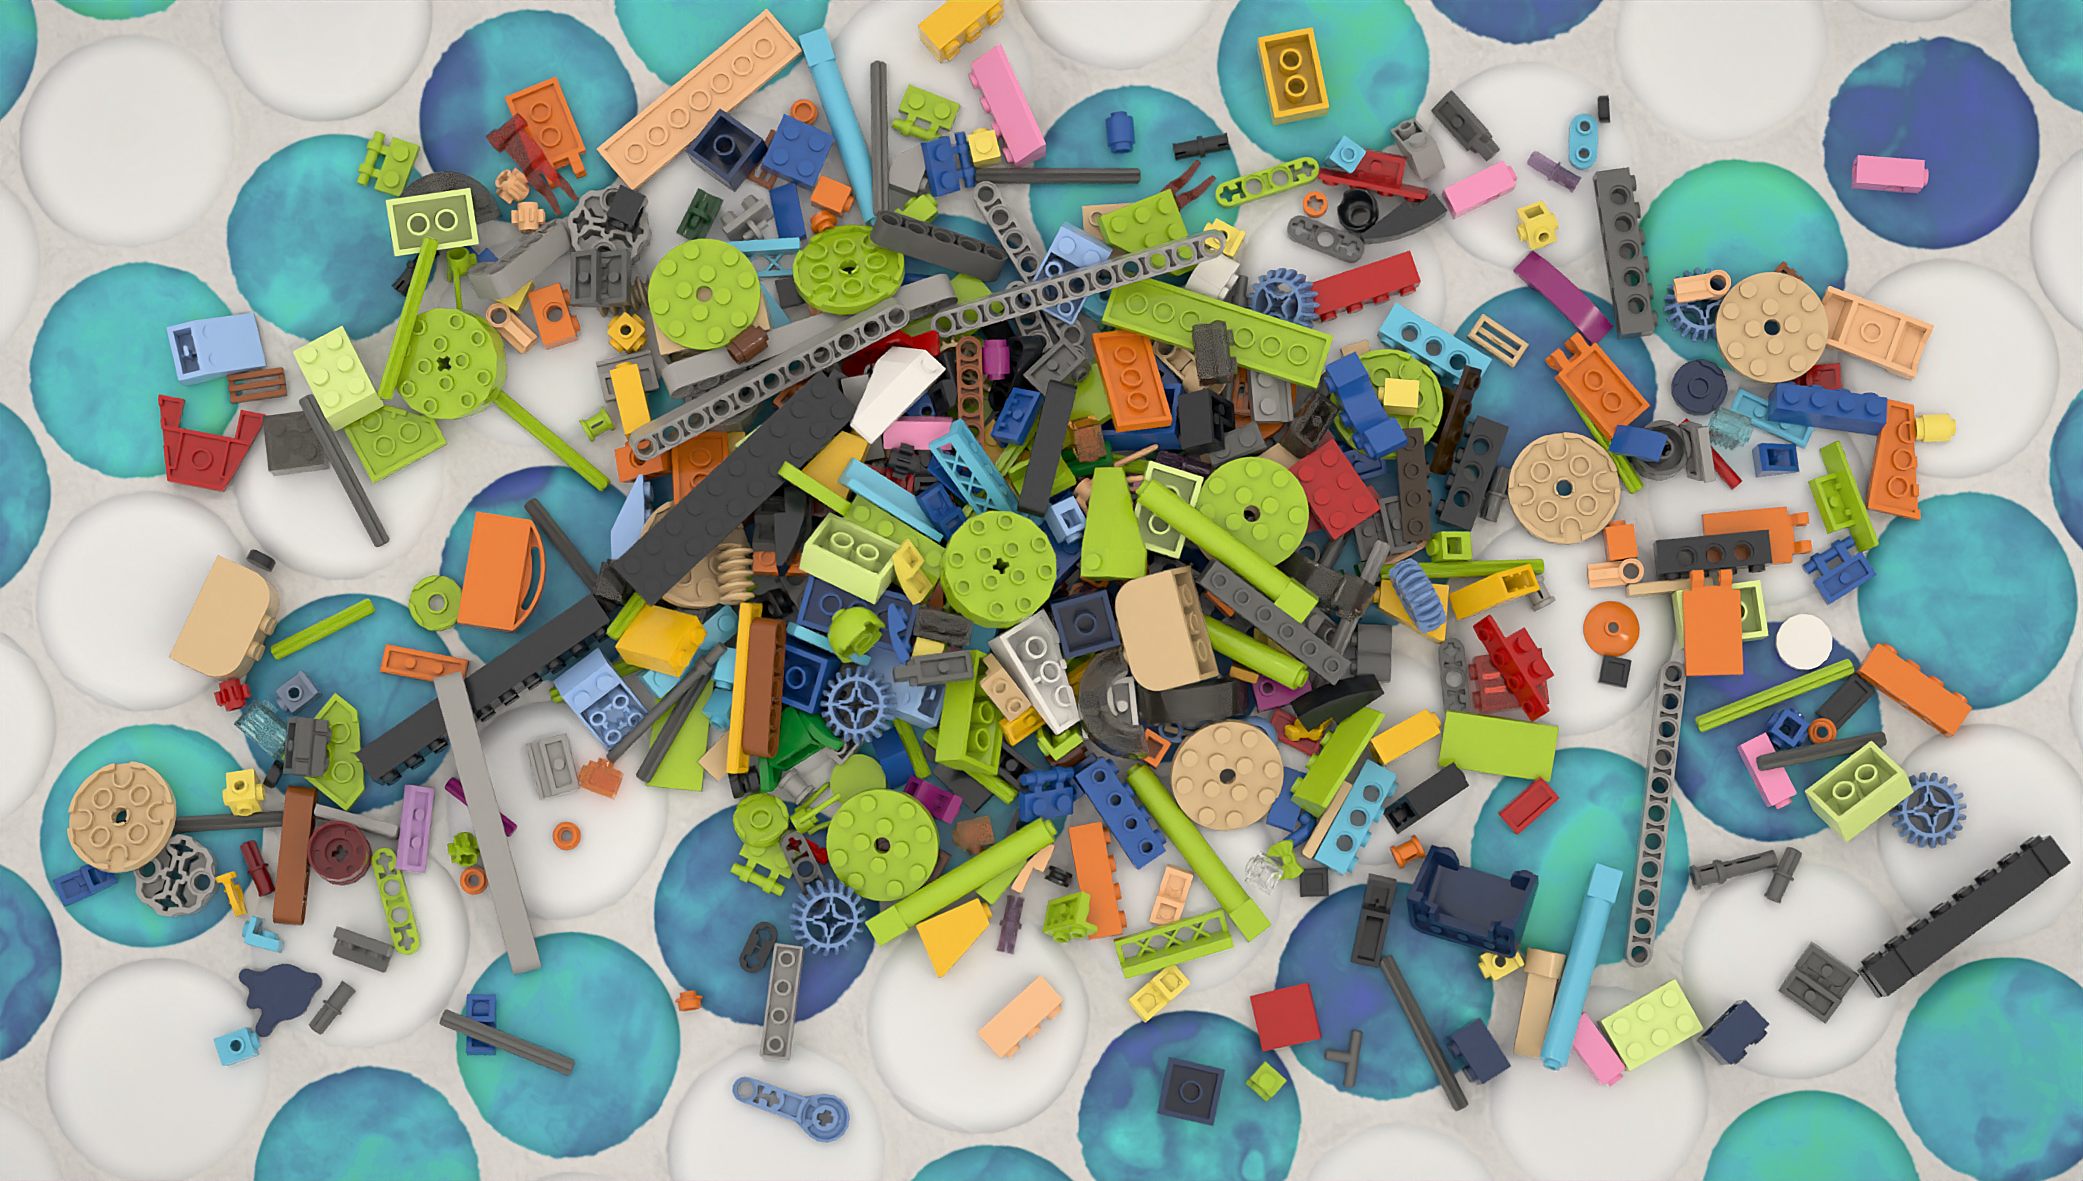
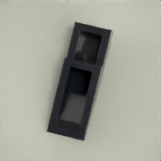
M1434 193L1414 209H1411L1406 202H1403L1365 231L1360 239L1364 245L1398 240L1433 225L1445 217L1448 210Z
M784 486L785 512L774 513L776 567L779 577H784L792 566L806 532L809 515V493L798 486Z
M1374 674L1338 680L1335 685L1326 684L1294 699L1290 704L1299 721L1310 732L1331 717L1337 724L1385 693Z
M1371 873L1368 874L1350 962L1375 968L1379 967L1397 886L1396 879Z

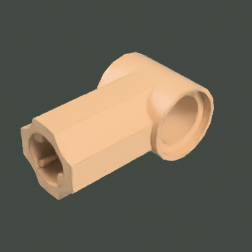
M1722 270L1673 279V290L1677 304L1705 299L1718 300L1727 294L1731 286L1730 276ZM1713 279L1721 280L1724 284V289L1720 291L1713 290L1710 286V281Z
M495 303L487 309L486 319L521 355L528 352L539 339L506 305ZM505 312L507 317L503 323L496 324L493 322V317L496 313Z
M1632 558L1624 561L1587 564L1589 589L1628 586L1629 584L1638 583L1644 575V568L1641 562ZM1625 566H1634L1638 571V576L1635 579H1627L1623 575V568Z

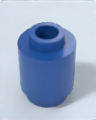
M1125 111L1111 113V117L1105 120L1108 147H1111V153L1124 154L1132 152L1133 145L1135 144L1133 117L1128 116Z

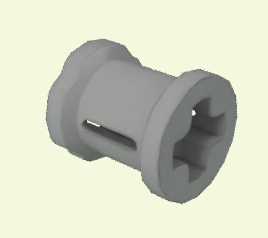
M1543 575L1536 578L1540 590L1528 595L1534 605L1532 607L1534 612L1556 601L1554 596H1550L1543 581L1545 579Z
M794 768L777 786L780 789L784 788L795 799V803L800 805L813 792L815 787L808 785L797 774L798 770Z

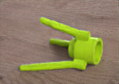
M455 247L446 252L447 282H452V277L454 278L456 309H463L460 276H465L467 270L471 266L478 264L476 254H469L468 249L465 247Z
M825 782L803 804L795 808V813L789 816L797 831L802 835L808 832L811 836L819 830L828 828L831 820L815 825L819 821L816 814L841 798L840 793L835 794L813 809L809 807L829 787L828 782Z

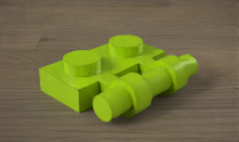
M909 84L898 109L899 112L908 115L907 119L903 121L895 117L891 128L901 131V134L909 137L912 135L924 141L941 137L942 135L938 134L939 129L951 131L960 109V104ZM918 119L931 124V126L926 130L914 124Z
M375 131L372 140L368 141L366 147L368 152L364 163H360L357 172L360 174L356 183L367 187L371 177L377 179L374 187L376 191L396 198H402L419 154L420 146L393 137L390 146L387 147L382 145L385 134ZM378 154L386 156L381 170L374 168Z
M779 842L763 848L752 847L744 843L739 855L749 860L745 867L735 862L730 872L739 876V880L745 883L749 881L761 887L762 891L769 895L772 892L781 897L786 887L777 883L780 875L791 879L793 873L780 848ZM793 849V851L796 854V857L799 855H803L800 852ZM757 864L771 870L768 878L754 871Z

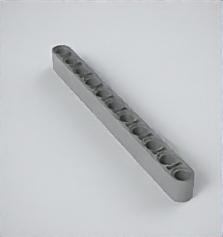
M1210 229L945 307L939 310L932 318L931 329L939 332V337H949L1215 259L1223 253L1226 246V237L1220 230ZM1210 237L1216 238L1220 243V248L1217 250L1208 249L1205 245V240ZM1183 245L1189 246L1193 251V256L1183 258L1180 256L1178 248ZM1155 253L1162 254L1166 259V264L1156 266L1152 262L1151 256ZM1128 261L1135 262L1139 267V272L1136 274L1128 273L1125 270V263ZM1101 269L1108 270L1112 275V280L1109 282L1101 281L1098 277V271ZM1074 277L1083 279L1085 288L1082 290L1075 289L1071 284V279ZM1045 286H1055L1058 290V296L1054 298L1048 297L1044 291ZM1018 294H1028L1031 297L1032 303L1030 305H1022L1018 300ZM993 301L1002 302L1005 306V311L1003 313H996L993 311L991 303ZM974 309L978 313V320H968L965 316V310ZM939 317H948L951 320L952 327L949 329L942 328L938 321Z
M947 274L934 275L901 286L892 296L900 300L908 309L910 315L908 322L935 314L939 310L955 305L958 302ZM900 308L892 309L888 317L895 318L899 314ZM824 312L767 331L766 334L769 337V340L766 341L768 348L747 363L743 362L738 365L731 358L725 346L671 363L662 369L661 374L672 399L685 398L720 386L855 314L839 316ZM875 321L867 322L863 330L870 331L873 329ZM850 334L842 335L838 343L845 344L848 342ZM825 347L817 348L814 354L825 351Z
M886 298L876 305L853 315L635 429L629 436V445L637 458L650 460L903 328L909 321V311L897 298ZM900 308L899 314L895 318L888 317L892 309ZM875 321L873 329L870 331L863 330L867 322ZM850 334L848 342L845 344L838 343L842 335ZM825 347V352L822 356L813 357L817 348ZM792 361H800L797 369L788 370ZM770 373L775 374V378L771 383H763L766 375ZM750 387V391L746 396H738L741 388ZM725 400V404L721 409H713L716 401ZM700 413V417L696 422H688L691 414ZM666 427H675L671 435H662ZM641 440H650V443L646 448H637L638 443Z
M1670 661L1664 664L1657 674L1623 952L1625 962L1634 968L1647 965L1653 956L1686 684L1685 667L1678 661ZM1667 668L1677 670L1679 678L1676 682H1671L1666 678L1665 672ZM1669 695L1674 698L1675 707L1673 710H1668L1663 706V696ZM1661 723H1666L1671 727L1672 734L1669 738L1660 735L1658 728ZM1657 751H1663L1668 755L1669 761L1666 766L1659 765L1656 762L1655 755ZM1654 779H1660L1664 782L1665 790L1662 794L1653 791L1652 781ZM1651 807L1660 809L1662 817L1659 822L1652 821L1649 818L1648 811ZM1647 835H1654L1658 839V847L1655 850L1646 847L1645 838ZM1646 862L1651 863L1655 868V874L1652 878H1647L1642 874L1641 868ZM1642 890L1649 892L1652 900L1648 906H1643L1638 901V895ZM1641 918L1647 922L1648 930L1645 934H1639L1635 930L1634 924L1637 919ZM1634 947L1642 948L1645 953L1644 960L1640 963L1635 962L1631 957V951Z
M459 671L433 678L513 974L517 975L542 968L462 672Z

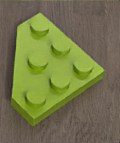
M1171 189L1096 218L1105 243L1128 254L1188 236ZM1183 245L1178 248V252L1183 258L1193 256V251L1189 246ZM1155 253L1151 256V260L1156 266L1166 264V259L1162 254ZM1199 263L1164 274L1173 278L1195 269Z
M385 405L343 427L373 484L448 445L434 418L407 412L406 410Z
M334 693L314 718L328 720V727L332 731L331 740L326 747V755L329 758L328 769L324 772V777L304 778L348 812L366 790L364 766L355 754L362 749L359 711L337 693Z

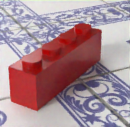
M1411 251L1312 282L1314 285L1310 291L1318 293L1313 300L1320 304L1319 307L1314 308V313L1319 317L1313 319V321L1321 320V323L1336 319V314L1344 311H1347L1348 314L1356 313L1363 310V305L1373 302L1374 305H1380L1388 302L1390 296L1400 294L1401 297L1415 293L1421 280Z

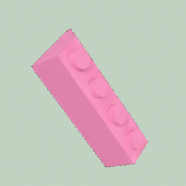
M999 44L971 63L972 73L968 74L973 88H979L983 98L979 100L985 114L991 113L994 120L991 123V128L995 130L996 138H1002L1005 147L1002 148V152L1007 163L1013 162L1015 168H1020L1046 157V143L1003 47Z

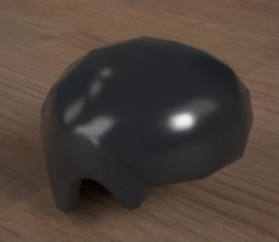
M1354 188L1346 191L1343 194L1341 203L1337 206L1340 224L1349 232L1359 234L1367 231L1376 224L1379 217L1377 200L1365 189Z

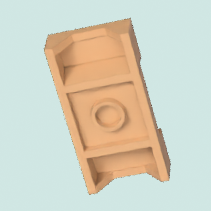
M1828 286L1821 300L1828 319V338L1825 348L1831 351L1836 349L1886 368L1885 371L1910 381L1914 379L1917 374L1920 357L1934 325Z

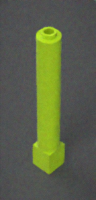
M1152 478L1150 482L1145 479L1135 493L1139 495L1136 500L1262 592L1274 601L1277 607L1302 624L1318 603L1319 597L1293 577L1289 578L1156 479Z
M1203 613L1213 650L1292 690H1295L1298 686H1304L1309 676V672L1306 671V664Z
M1138 762L1125 773L1128 777L1124 781L1128 783L1134 794L1221 905L1249 943L1272 925L1245 892L1147 763L1141 766Z
M1040 817L901 901L871 917L865 923L880 947L1056 841L1054 835L1057 834V830L1050 819L1045 821Z

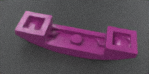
M1533 250L1513 270L1532 290L1536 289L1575 326L1574 329L1590 345H1593L1595 342L1598 343L1613 328L1601 311L1568 278Z

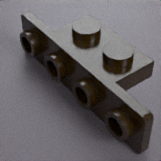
M1465 365L1457 390L1440 385L1443 396V410L1440 424L1430 441L1438 444L1430 466V472L1446 476L1448 470L1453 465V455L1457 444L1462 438V428L1465 419L1471 412V402L1474 393L1481 383L1480 375L1482 370L1479 368Z
M1406 428L1402 430L1408 439V444L1396 451L1402 540L1404 542L1430 540L1429 507L1432 506L1431 491L1427 488L1430 468L1429 463L1425 462L1423 429Z

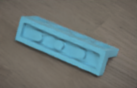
M799 237L726 242L736 247L746 257H750V262L760 256H764L771 262L764 271H756L759 278L793 276V269L784 270L778 264V261L784 255L797 254L801 250ZM775 266V267H776L777 269H779V270H771V269Z
M962 419L952 422L948 434L929 443L928 447L977 515L985 513L987 507L999 511H1011L1019 515L1020 512L1016 511L1019 499ZM951 442L957 451L956 456L944 454L940 447ZM956 466L968 467L972 472L971 478L959 475L956 471ZM972 486L984 489L987 493V498L975 497L971 492Z
M851 458L837 481L838 483L927 538L940 543L944 535L937 532L915 499L916 496L857 459Z

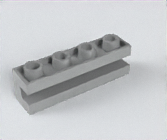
M774 944L759 1057L790 1061L805 948L802 946Z

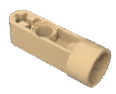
M1150 339L1153 353L1183 380L1182 386L1186 393L1209 388L1220 395L1227 383V377L1209 360L1200 362L1190 351L1174 346L1170 354L1165 355L1166 350L1173 345Z
M1527 947L1523 971L1528 972L1514 1043V1054L1539 1058L1548 1028L1557 978L1562 979L1567 955Z

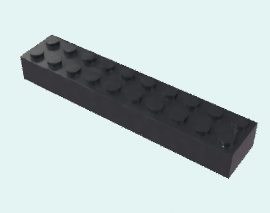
M820 370L616 560L611 567L651 608L787 481L786 478L778 474L785 461L799 469L853 419L857 408Z
M592 593L464 679L475 723L479 720L485 722L496 714L495 709L502 704L509 706L520 698L518 693L528 688L530 691L543 682L541 678L549 672L554 675L566 667L565 662L574 656L577 659L590 650L588 646L596 640L601 643L609 638L606 632L612 620ZM438 697L355 753L374 782L382 786L385 784L391 786L402 778V772L408 768H411V770L418 768L426 762L424 757L432 752L438 754L449 746V736Z

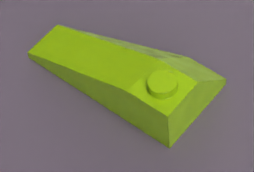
M1123 467L1095 468L1081 554V577L1092 581L1134 580L1146 576L1147 550L1145 543L1142 542L1139 521L1135 517L1131 503L1132 496Z

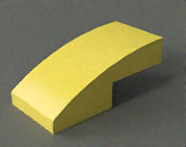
M908 538L903 541L892 558L902 589L911 603L915 605L924 599L933 585L920 569L925 560Z
M1176 965L1164 968L1134 994L1127 1003L1146 1023L1191 982Z

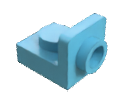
M1344 135L1337 139L1322 162L1330 168L1338 165L1350 174L1355 170L1366 151Z
M251 916L250 921L247 920L243 927L242 937H245L244 943L282 953L284 942L277 940L278 934L262 930L261 934L257 935L262 919Z

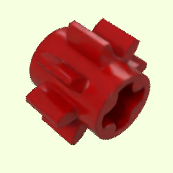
M239 678L220 683V691L214 692L217 706H225L226 712L246 707L245 699L251 698L248 684H241Z

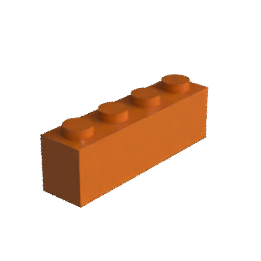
M1880 643L1875 644L1855 672L1863 680L1947 738L1953 736L1972 709L1971 706L1966 704L1968 700L1955 691L1950 693L1943 688L1945 684L1932 675L1930 677L1920 672L1921 667L1909 659L1904 661L1896 655L1898 653L1897 650L1886 643H1883V645Z
M1102 821L1069 827L1068 833L1079 890L1091 895L1089 902L1090 910L1086 922L1098 927L1097 933L1088 935L1089 941L1123 934L1122 928L1127 927L1124 910L1119 911L1117 900L1122 899L1119 882L1113 883L1111 872L1116 871L1114 855L1108 856L1106 844H1111L1108 827H1102Z

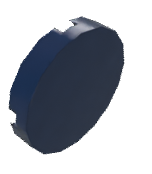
M1696 360L1683 364L1674 374L1671 382V394L1676 405L1684 412L1692 415H1707L1715 411L1724 402L1728 391L1723 371L1716 364L1707 360Z

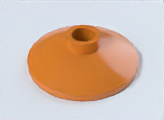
M1607 601L1600 603L1589 611L1584 620V638L1589 647L1602 656L1618 657L1624 655L1634 647L1639 637L1640 628L1635 613L1628 606L1620 602ZM1608 624H1616L1618 627L1617 632H1609Z

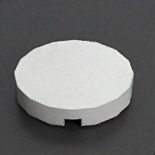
M1799 614L1790 617L1780 625L1775 637V648L1782 658L1781 660L1787 666L1795 670L1807 671L1820 666L1828 658L1832 650V636L1829 628L1821 619L1813 615Z

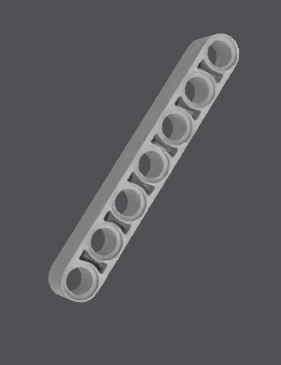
M989 181L980 182L973 191L976 207L1002 249L1007 253L1008 259L1022 282L1025 284L1032 282L1042 264V260L997 187ZM982 191L992 192L994 194L993 199L989 202L981 201L978 196ZM997 214H1004L1008 217V221L1004 225H996L993 222V218ZM1012 237H1018L1023 243L1019 248L1012 249L1007 245L1008 240ZM1031 260L1037 264V267L1033 272H1025L1021 268L1022 264L1025 261ZM1040 310L1059 341L1067 332L1076 331L1080 334V339L1071 344L1083 346L1085 332L1077 318L1073 325H1070L1060 319H1054L1046 311Z

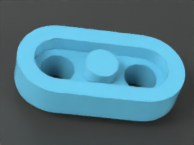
M1579 114L1572 120L1569 127L1568 160L1575 169L1587 170L1593 166L1597 159L1598 123L1589 114ZM1586 123L1589 126V130L1582 131L1579 125ZM1579 151H1586L1588 157L1585 159L1581 158L1578 154Z

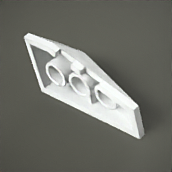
M893 346L875 363L873 373L867 382L866 390L858 404L850 426L872 444L933 387L946 368L926 350Z
M1044 609L1033 614L1028 620L1014 625L987 642L1001 666L1056 735L1080 721L1073 689L1069 686L1065 671L1067 669L1065 659H1062L1059 643H1061L1059 634Z

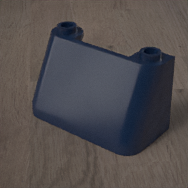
M1431 845L1406 897L1410 924L1417 931L1504 958H1513L1520 947L1538 889V875L1527 870L1515 871L1509 880L1461 866L1456 853L1451 848Z

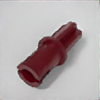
M250 840L243 843L240 849L249 869L247 874H251L259 897L275 892L274 884L267 870L269 864L264 862L256 841Z

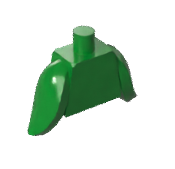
M782 702L777 754L773 758L758 756L761 793L772 792L780 782L783 771H788L825 747L839 751L845 744L838 736L834 735L832 727L828 728L826 726L827 721L819 713L811 714Z

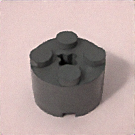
M1658 420L1651 422L1643 429L1667 435L1668 437L1663 448L1666 452L1663 456H1660L1659 462L1641 461L1631 456V461L1642 477L1655 481L1667 480L1675 476L1686 465L1691 454L1690 439L1683 429L1670 421Z

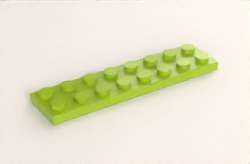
M1151 278L1112 288L1102 318L1103 324L1312 390H1317L1334 337L1333 335Z

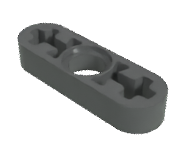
M1301 215L1293 217L1288 223V237L1292 241L1348 263L1359 261L1364 253V243L1362 240L1344 231ZM1299 223H1303L1304 229L1312 232L1313 227L1318 228L1314 233L1313 242L1308 240L1310 234L1302 232L1300 236L1296 235V230L1292 226H1298ZM1320 233H1330L1334 239L1333 243L1327 247L1320 245L1317 239ZM1338 237L1343 238L1342 245L1350 246L1351 243L1356 244L1355 249L1359 253L1354 252L1352 256L1347 255V249L1341 246L1338 252L1334 251L1338 243Z
M1448 638L1438 647L1444 711L1446 714V709L1450 710V705L1454 704V695L1448 696L1447 691L1458 692L1463 689L1464 695L1459 694L1458 700L1460 704L1465 705V708L1461 711L1469 712L1471 706L1464 646L1458 639ZM1448 644H1452L1455 649L1458 648L1459 653L1454 655V664L1460 662L1461 667L1450 666L1445 669L1444 663H1450L1449 654H1444L1443 650L1448 648ZM1451 671H1456L1462 676V683L1457 687L1450 686L1446 681V676Z
M797 830L784 832L780 837L779 845L804 895L809 893L806 890V885L809 883H806L804 886V882L814 880L816 884V881L820 880L825 887L826 880L804 836ZM789 838L800 839L797 847L803 855L796 857L791 847L786 848L789 845ZM803 861H809L813 866L811 873L806 876L798 874L797 871L798 865ZM822 899L816 901L812 906L819 907Z

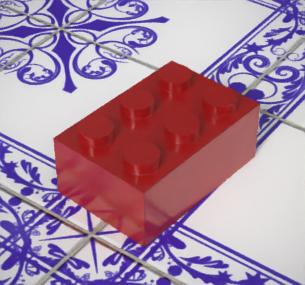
M1331 439L1288 468L1301 484L1307 498L1308 508L1332 543L1381 509L1334 439Z

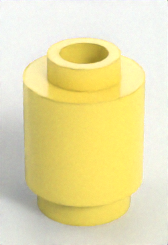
M1949 414L1921 415L1920 418H1915L1916 440H1921L1922 443L1950 441L1951 436L1956 434L1955 419H1951Z

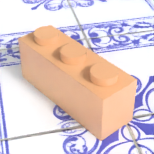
M1040 975L987 1023L978 1034L1000 1059L1004 1055L1009 1059L1021 1048L1018 1045L1020 1040L1025 1036L1030 1040L1042 1029L1039 1023L1044 1018L1048 1017L1052 1020L1063 1009L1060 1004L1064 1000Z

